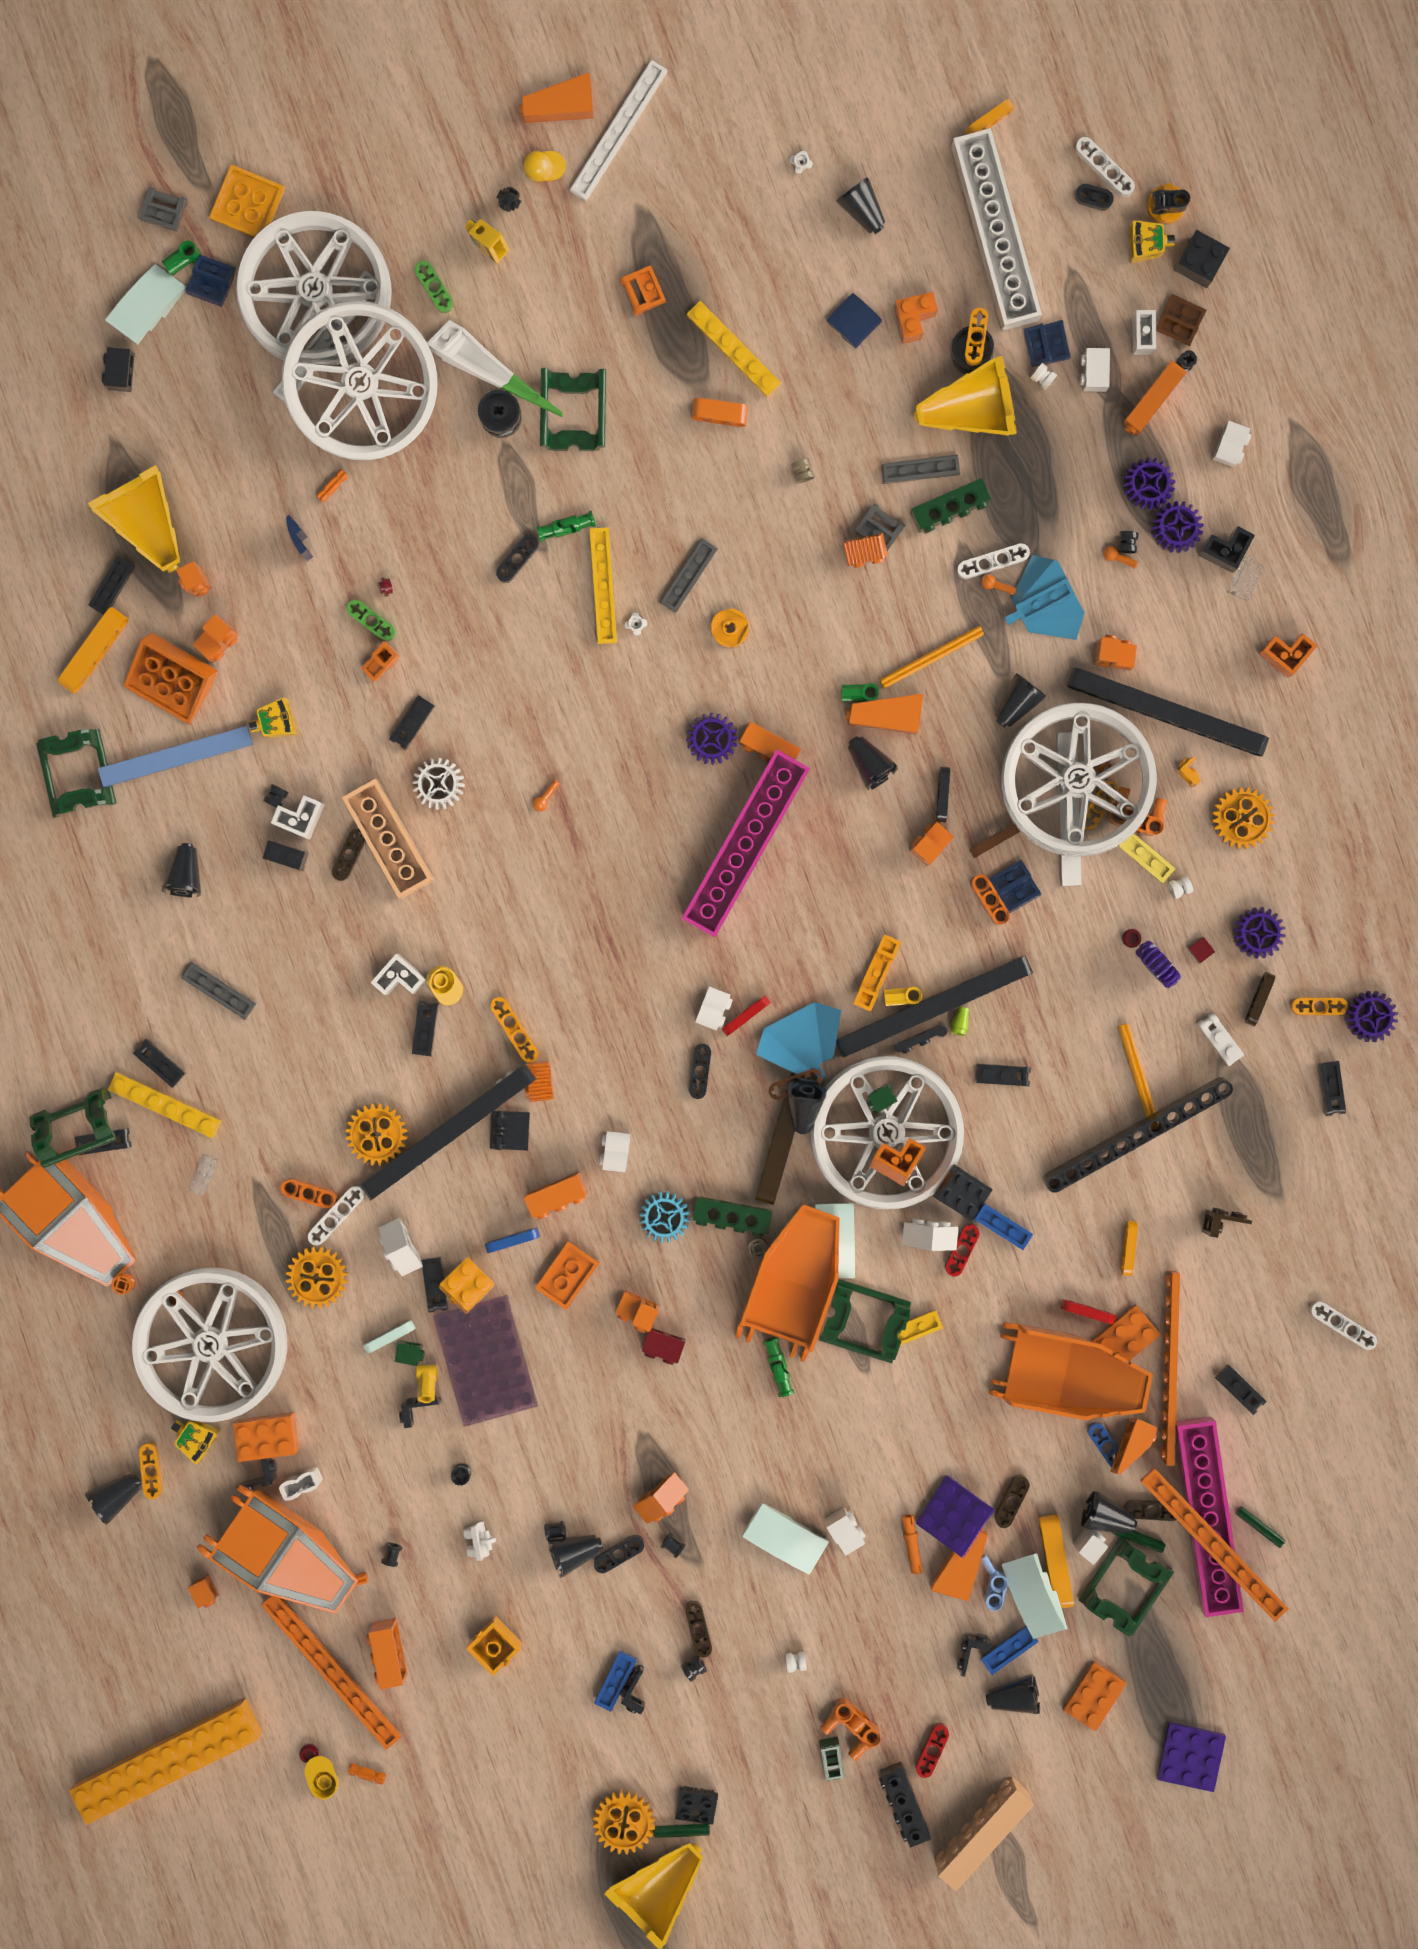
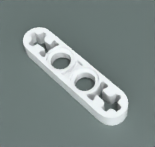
M1080 138L1075 146L1076 154L1120 197H1129L1135 188L1133 180L1090 138ZM1085 144H1087V145H1088L1087 150L1084 149V150L1082 151V150L1080 149L1081 146H1082V145L1084 146ZM1092 150H1094L1095 152H1093L1092 155H1091L1090 158H1089V157H1088L1089 152L1091 153ZM1100 156L1103 159V164H1094L1093 158ZM1110 169L1116 171L1117 177L1110 179L1107 176V171ZM1121 177V178H1122L1121 181L1118 182V184L1116 185L1115 183H1116V182L1119 180V178ZM1126 184H1128V185H1129L1128 190L1126 189V190L1123 191V190H1122L1123 185L1125 186Z
M1017 544L965 560L957 567V574L961 579H970L1024 562L1029 557L1030 550L1025 544ZM1018 548L1021 551L1025 550L1026 553L1023 555V558L1017 555L1013 557L1014 561H1011V554L1017 553ZM1005 554L1008 558L1007 563H999L997 556ZM982 559L987 560L989 568L981 569L979 561ZM972 562H975V568L978 572L975 573V569L970 570L968 575L965 572H961L963 565L970 568L973 567Z
M360 1186L351 1187L312 1228L308 1234V1241L312 1245L322 1244L365 1198V1193ZM352 1190H359L360 1199L355 1198L352 1201L355 1205L352 1206L348 1201L353 1196ZM340 1203L347 1204V1213L342 1214L338 1211ZM327 1217H332L335 1220L334 1227L329 1228L325 1225ZM323 1228L325 1231L320 1235L321 1241H315L313 1239V1232L318 1233Z
M1314 1301L1310 1305V1314L1366 1350H1372L1376 1347L1377 1338L1368 1330L1321 1301ZM1315 1307H1321L1328 1314L1324 1316L1321 1313H1317ZM1338 1315L1340 1317L1338 1325L1331 1324L1330 1319L1332 1316ZM1350 1325L1356 1327V1333L1352 1336H1349L1346 1332ZM1360 1334L1366 1338L1370 1337L1371 1344L1367 1343L1365 1345V1341L1359 1338Z

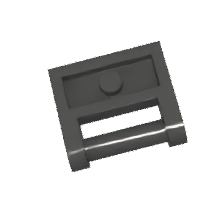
M149 187L139 219L177 232L183 212L187 206V198L174 197ZM158 199L177 205V207L172 209L153 203V200Z
M874 503L855 529V532L862 537L883 533L888 551L906 525L902 522H897ZM876 515L893 527L895 531L893 533L873 520L872 516Z

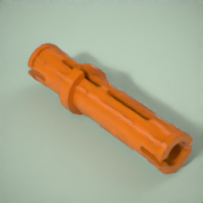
M907 1514L901 1517L904 1527L903 1538L906 1540L911 1574H920L923 1572L917 1542L918 1531L915 1529L914 1516Z

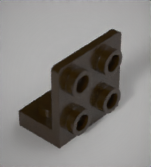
M1213 1207L1212 1211L1206 1210L1202 1232L1210 1237L1218 1238L1223 1230L1222 1219L1251 1225L1252 1220L1247 1219L1248 1215L1231 1211V1214H1228V1211Z

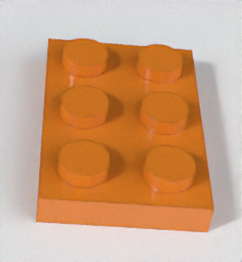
M568 1240L535 1289L567 1310L600 1262Z
M1135 1304L1114 1321L1113 1325L1108 1326L1091 1341L1105 1346L1130 1361L1161 1334Z
M1093 1661L1064 1705L1063 1711L1092 1730L1097 1731L1127 1683L1119 1676Z

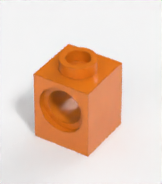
M209 1574L194 1581L188 1587L197 1608L202 1606L207 1608L213 1605L219 1595Z

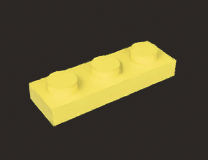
M1135 834L1118 846L1160 883H1164L1175 870L1171 864Z

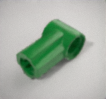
M189 240L183 241L179 249L161 262L171 276H174L190 263H196L201 252L193 242ZM193 248V253L191 255H187V251Z
M873 683L842 685V702H869L877 700L879 696V688ZM873 688L876 691V695L872 698L865 695L866 689Z

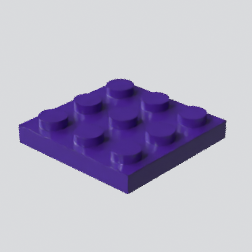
M946 1475L915 1524L957 1555L964 1558L995 1509L953 1478Z
M1168 1722L1157 1779L1163 1782L1214 1792L1226 1735Z

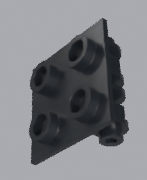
M491 1112L490 1149L528 1151L530 1112Z
M680 1787L675 1819L713 1825L718 1792L705 1789L703 1793V1788H701L699 1793L697 1792V1787H695V1792H693V1787Z

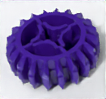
M1147 457L1145 462L1143 459H1139L1138 464L1134 462L1131 465L1132 468L1127 469L1126 472L1129 475L1124 476L1123 479L1127 482L1123 484V487L1129 489L1124 494H1131L1128 501L1134 499L1136 501L1134 506L1141 503V509H1144L1146 505L1148 510H1152L1153 505L1158 509L1160 503L1165 505L1167 503L1166 499L1172 497L1169 492H1174L1175 488L1170 485L1175 484L1176 481L1170 479L1174 476V473L1167 472L1170 466L1164 468V461L1157 464V458H1154L1151 462L1150 457ZM1149 469L1157 473L1154 475H1150L1146 471L1144 472L1143 470ZM1136 474L1139 476L1138 479L1141 483L1139 489L1135 487ZM1160 478H1162L1164 484L1162 493L1159 491L1160 487L1158 486ZM1155 479L1152 485L1146 486L1143 489V487L1146 485V482ZM1144 492H1148L1152 496L1154 495L1155 498H1147L1142 496L1141 494Z
M1174 501L1173 506L1168 502L1166 508L1162 506L1159 508L1160 512L1155 513L1157 519L1152 520V523L1157 525L1151 528V531H1157L1152 537L1159 538L1156 544L1160 545L1163 543L1162 549L1165 550L1169 547L1170 553L1175 548L1177 553H1181L1182 549L1187 552L1189 547H1195L1194 542H1199L1200 538L1198 536L1203 534V531L1198 529L1204 526L1203 523H1198L1202 516L1196 517L1198 510L1191 511L1192 504L1186 508L1185 501L1180 506L1178 501ZM1173 513L1172 523L1163 525L1165 516ZM1181 514L1185 515L1190 522L1184 521ZM1176 523L1181 526L1179 531L1173 527ZM1192 529L1189 539L1181 541L1183 532ZM1165 532L1172 534L1173 540L1168 538Z
M710 713V719H707L706 715L703 714L702 722L699 718L695 719L698 723L697 726L693 723L690 724L694 731H687V734L692 735V737L686 738V741L693 744L687 747L688 749H695L691 753L692 756L697 753L699 754L697 761L704 757V764H707L708 759H711V765L715 764L714 759H718L719 764H721L722 756L726 760L729 759L726 754L727 752L732 755L734 754L730 747H737V744L732 742L738 740V736H732L737 730H730L729 728L733 726V723L730 722L726 725L725 723L728 718L724 717L721 721V714H717L716 719H713V713ZM717 724L722 728L717 731H711L705 725ZM701 729L705 735V740L698 746L696 735ZM727 732L728 743L725 749H723L719 738ZM708 734H712V736L713 734L717 735L715 738L716 744H712V742L707 743L709 740ZM707 747H714L719 753L707 754L702 750Z
M1254 907L1252 908V913L1246 910V916L1239 915L1242 922L1235 921L1239 928H1233V932H1238V935L1233 936V939H1239V942L1235 944L1237 947L1243 945L1240 952L1244 953L1248 950L1246 956L1251 957L1253 954L1254 958L1258 959L1259 956L1266 958L1267 954L1269 956L1274 955L1273 950H1280L1277 944L1283 945L1284 942L1279 939L1286 935L1281 934L1280 931L1285 930V926H1279L1283 920H1275L1278 917L1277 913L1271 916V909L1265 912L1264 907H1260L1259 911ZM1255 917H1258L1257 922H1255V926L1251 929H1247L1246 926L1249 923V921H1251ZM1264 919L1271 924L1273 931L1266 928ZM1259 930L1262 933L1267 934L1259 936L1258 934L1252 933L1251 931ZM1245 934L1252 937L1253 944H1255L1254 947L1248 943ZM1272 937L1271 942L1266 947L1260 949L1264 939Z
M1151 941L1142 943L1136 950V955L1165 988L1174 986L1181 979L1177 969Z
M1366 991L1365 994L1359 993V998H1352L1355 1004L1348 1003L1351 1010H1347L1346 1014H1350V1017L1345 1018V1021H1351L1347 1028H1354L1351 1034H1358L1357 1039L1361 1040L1364 1038L1365 1042H1369L1371 1039L1372 1042H1377L1378 1038L1384 1040V1035H1391L1389 1029H1396L1392 1023H1398L1397 1019H1393V1016H1397L1398 1012L1392 1011L1396 1008V1005H1389L1392 999L1387 998L1385 1000L1386 994L1382 993L1379 996L1378 991H1374L1373 994L1371 991ZM1373 1001L1379 1003L1384 1012H1378ZM1366 1003L1364 1012L1358 1015L1360 1008ZM1372 1014H1374V1015H1379V1016H1375L1374 1018H1371V1019H1369V1018H1364V1017H1368L1369 1015H1372ZM1385 1018L1383 1025L1377 1030L1379 1021ZM1359 1021H1365L1370 1032L1365 1031L1360 1026Z

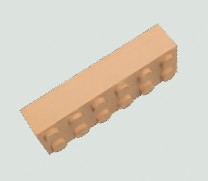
M374 779L342 797L399 899H403L435 881L379 780Z
M1012 1776L1009 1780L1003 1781L1000 1785V1790L988 1798L987 1804L983 1808H979L976 1811L973 1820L970 1823L967 1822L962 1827V1832L950 1840L945 1851L942 1850L938 1853L935 1861L938 1876L952 1889L957 1891L1034 1806L1029 1791Z

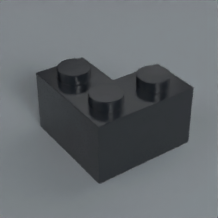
M1239 526L1232 531L1227 542L1211 535L1207 538L1198 556L1233 573L1238 569L1255 535Z

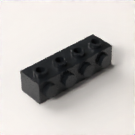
M902 1762L881 1769L879 1781L882 1789H887L888 1795H886L889 1806H893L895 1809L893 1816L896 1824H901L903 1830L900 1833L904 1843L908 1842L911 1848L931 1840L929 1829Z

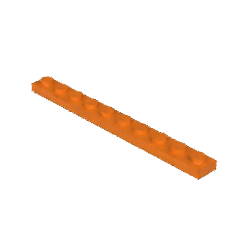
M1169 1271V1276L1166 1275L1165 1279L1166 1287H1168V1295H1165V1306H1168V1312L1164 1316V1323L1167 1325V1333H1164V1344L1167 1346L1166 1352L1163 1353L1166 1371H1163L1165 1390L1162 1391V1401L1165 1402V1410H1162L1161 1413L1162 1421H1164V1429H1161V1440H1164V1448L1160 1450V1457L1167 1466H1175L1180 1273Z
M1154 1467L1140 1479L1142 1484L1274 1622L1289 1609Z
M274 1596L267 1598L261 1604L263 1609L385 1750L399 1740L402 1735L289 1604L284 1599Z

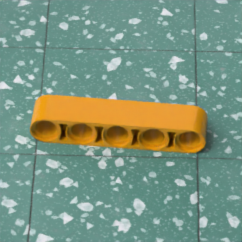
M110 607L62 672L58 683L71 693L76 694L125 628L129 618L114 607Z
M1058 1514L1040 1516L1038 1520L1052 1591L1057 1592L1061 1609L1074 1607Z

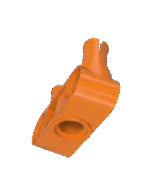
M1120 786L1118 793L1128 800L1131 789ZM1156 798L1152 814L1146 816L1136 833L1154 836L1163 831V814L1167 800ZM1115 801L1112 805L1117 807L1119 802ZM1127 806L1122 809L1123 814L1127 816L1133 814V810L1127 809ZM1110 811L1107 813V820L1113 825L1120 827L1127 821L1123 818L1116 821L1113 818V813ZM1151 822L1157 824L1158 829L1156 832L1150 830L1149 825Z
M846 1698L836 1701L835 1706L830 1712L831 1715L820 1726L821 1730L826 1735H829L839 1723H843L851 1733L857 1736L859 1741L848 1752L855 1761L867 1749L870 1750L881 1742L879 1728L864 1712ZM845 1706L848 1708V1711L841 1713L838 1711L839 1708ZM871 1732L877 1734L876 1737L872 1739L868 1738L867 1735Z

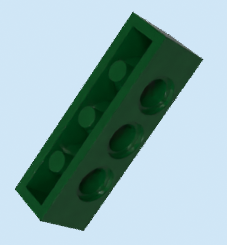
M980 478L911 508L910 514L918 532L924 531L926 534L935 530L934 526L939 524L945 526L953 522L952 519L957 516L960 518L968 516L973 509L977 508L979 511L986 508L991 497L983 479ZM969 495L973 498L974 502L968 504L964 501V497ZM952 503L956 506V510L951 512L946 508V505ZM936 511L939 517L931 519L929 512Z
M697 1196L692 1220L701 1226H707V1223L715 1224V1228L726 1230V1227L734 1228L733 1231L745 1233V1230L752 1231V1235L763 1237L764 1234L769 1232L772 1210ZM714 1208L719 1212L716 1218L708 1216L707 1213L710 1209ZM734 1212L738 1217L736 1221L730 1222L726 1218L727 1214ZM748 1216H754L756 1223L748 1225L745 1219Z

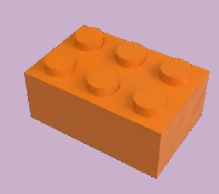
M577 1172L527 1193L524 1196V1200L532 1219L537 1217L540 1220L549 1216L552 1210L559 1212L566 1209L567 1204L571 1202L574 1205L583 1202L588 1191L580 1172Z
M295 1412L238 1419L233 1423L238 1462L295 1455L299 1451Z
M397 1618L374 1622L369 1630V1634H367V1644L372 1648L370 1658L372 1665H375L376 1672H374L375 1683L379 1684L380 1690L402 1686L408 1673Z

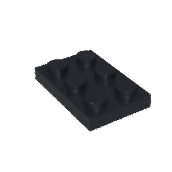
M954 1164L933 1197L972 1221L993 1189Z

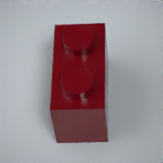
M651 1328L650 1332L646 1335L642 1352L645 1353L646 1357L652 1359L659 1357L663 1359L664 1363L670 1365L678 1364L686 1339Z

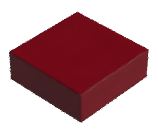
M1205 937L1200 938L1187 948L1199 964L1215 953Z

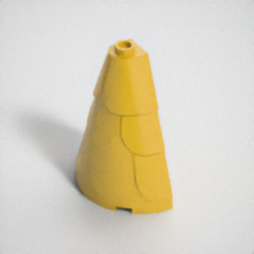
M999 356L989 360L947 388L943 387L916 405L917 411H914L915 422H919L920 426L951 431L957 429L1007 436L1017 434L1014 423L1013 403L1008 377L1004 369L1003 357Z
M156 465L107 495L103 494L88 503L93 512L112 526L118 534L135 546L140 554L163 572L167 570L168 573H171L179 568L177 564L180 563L175 530L171 524L161 473Z
M688 1842L659 1857L658 1861L636 1871L635 1874L611 1886L604 1893L645 1932L646 1937L658 1949H662L666 1944L702 1862V1849L695 1842L693 1844Z

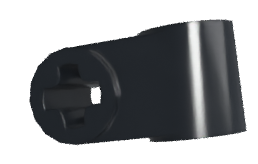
M1183 189L1152 192V197L1154 198L1152 212L1156 215L1181 213L1186 210L1190 202V194ZM1181 198L1185 203L1178 204L1176 199Z

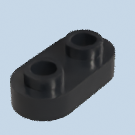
M1090 184L1080 185L1075 192V200L1078 204L1101 211L1109 209L1114 200L1111 191ZM1085 193L1088 198H1082L1081 194ZM1100 199H1105L1106 203L1102 204Z

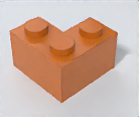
M933 292L895 301L894 310L902 344L921 340L923 331L920 320L936 317L938 310Z
M214 614L201 627L205 632L192 645L209 661L214 663V661L217 662L224 656V651L228 647L231 648L236 644L239 634L222 618Z
M1305 634L1297 636L1290 646L1286 645L1277 636H1274L1258 654L1285 677L1289 678L1295 674L1318 645Z
M1105 635L1095 644L1093 665L1132 670L1135 664L1137 645L1132 644V641L1116 639L1114 635Z
M935 822L934 825L930 823L923 830L925 835L917 837L910 845L913 847L910 852L926 866L931 865L954 838L938 822Z
M911 1138L908 1139L901 1152L883 1143L873 1158L870 1167L904 1187L922 1158L926 1147Z
M625 1290L615 1314L618 1315L617 1318L625 1322L631 1320L636 1330L645 1333V1331L650 1332L660 1305Z
M674 1472L665 1477L653 1490L644 1494L633 1505V1508L646 1524L652 1521L656 1523L663 1516L668 1517L675 1510L673 1507L685 1500L684 1495L689 1489Z

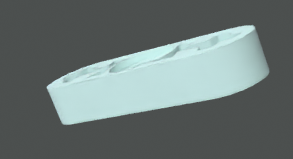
M409 1320L362 1346L366 1354H369L413 1331L416 1327L412 1320Z

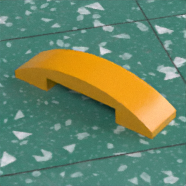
M885 934L883 935L853 1002L854 1005L871 1012L892 961L902 943L901 941Z

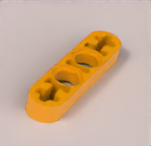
M494 998L490 1005L491 1010L519 1055L527 1063L535 1062L539 1056L538 1049L505 998ZM497 1000L504 1002L502 1007L505 1012L508 1009L510 1013L505 1014L502 1018L499 1016V1014H503L501 1010L495 1009ZM511 1016L514 1018L515 1024L513 1027H507L504 1024L506 1017ZM519 1032L525 1035V1041L521 1044L517 1043L514 1039L515 1034ZM527 1042L530 1043V1046H527V1048L530 1051L534 1050L535 1054H533L534 1058L532 1060L530 1057H525V1055L527 1054L525 1048H523L522 1051L519 1048L521 1046H524Z

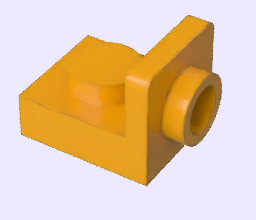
M1193 756L1189 759L1185 757L1178 764L1180 768L1176 771L1191 788L1201 781L1198 772L1188 767L1195 760Z

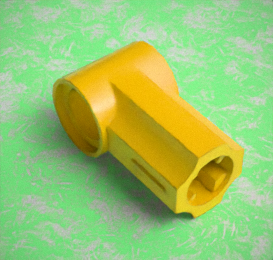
M913 986L884 989L885 1006L917 1004L922 999V992L919 988ZM911 990H916L919 993V997L915 1001H911L908 998V993Z
M437 1364L418 1365L416 1369L418 1382L417 1399L423 1403H430L435 1400V1382L438 1380Z

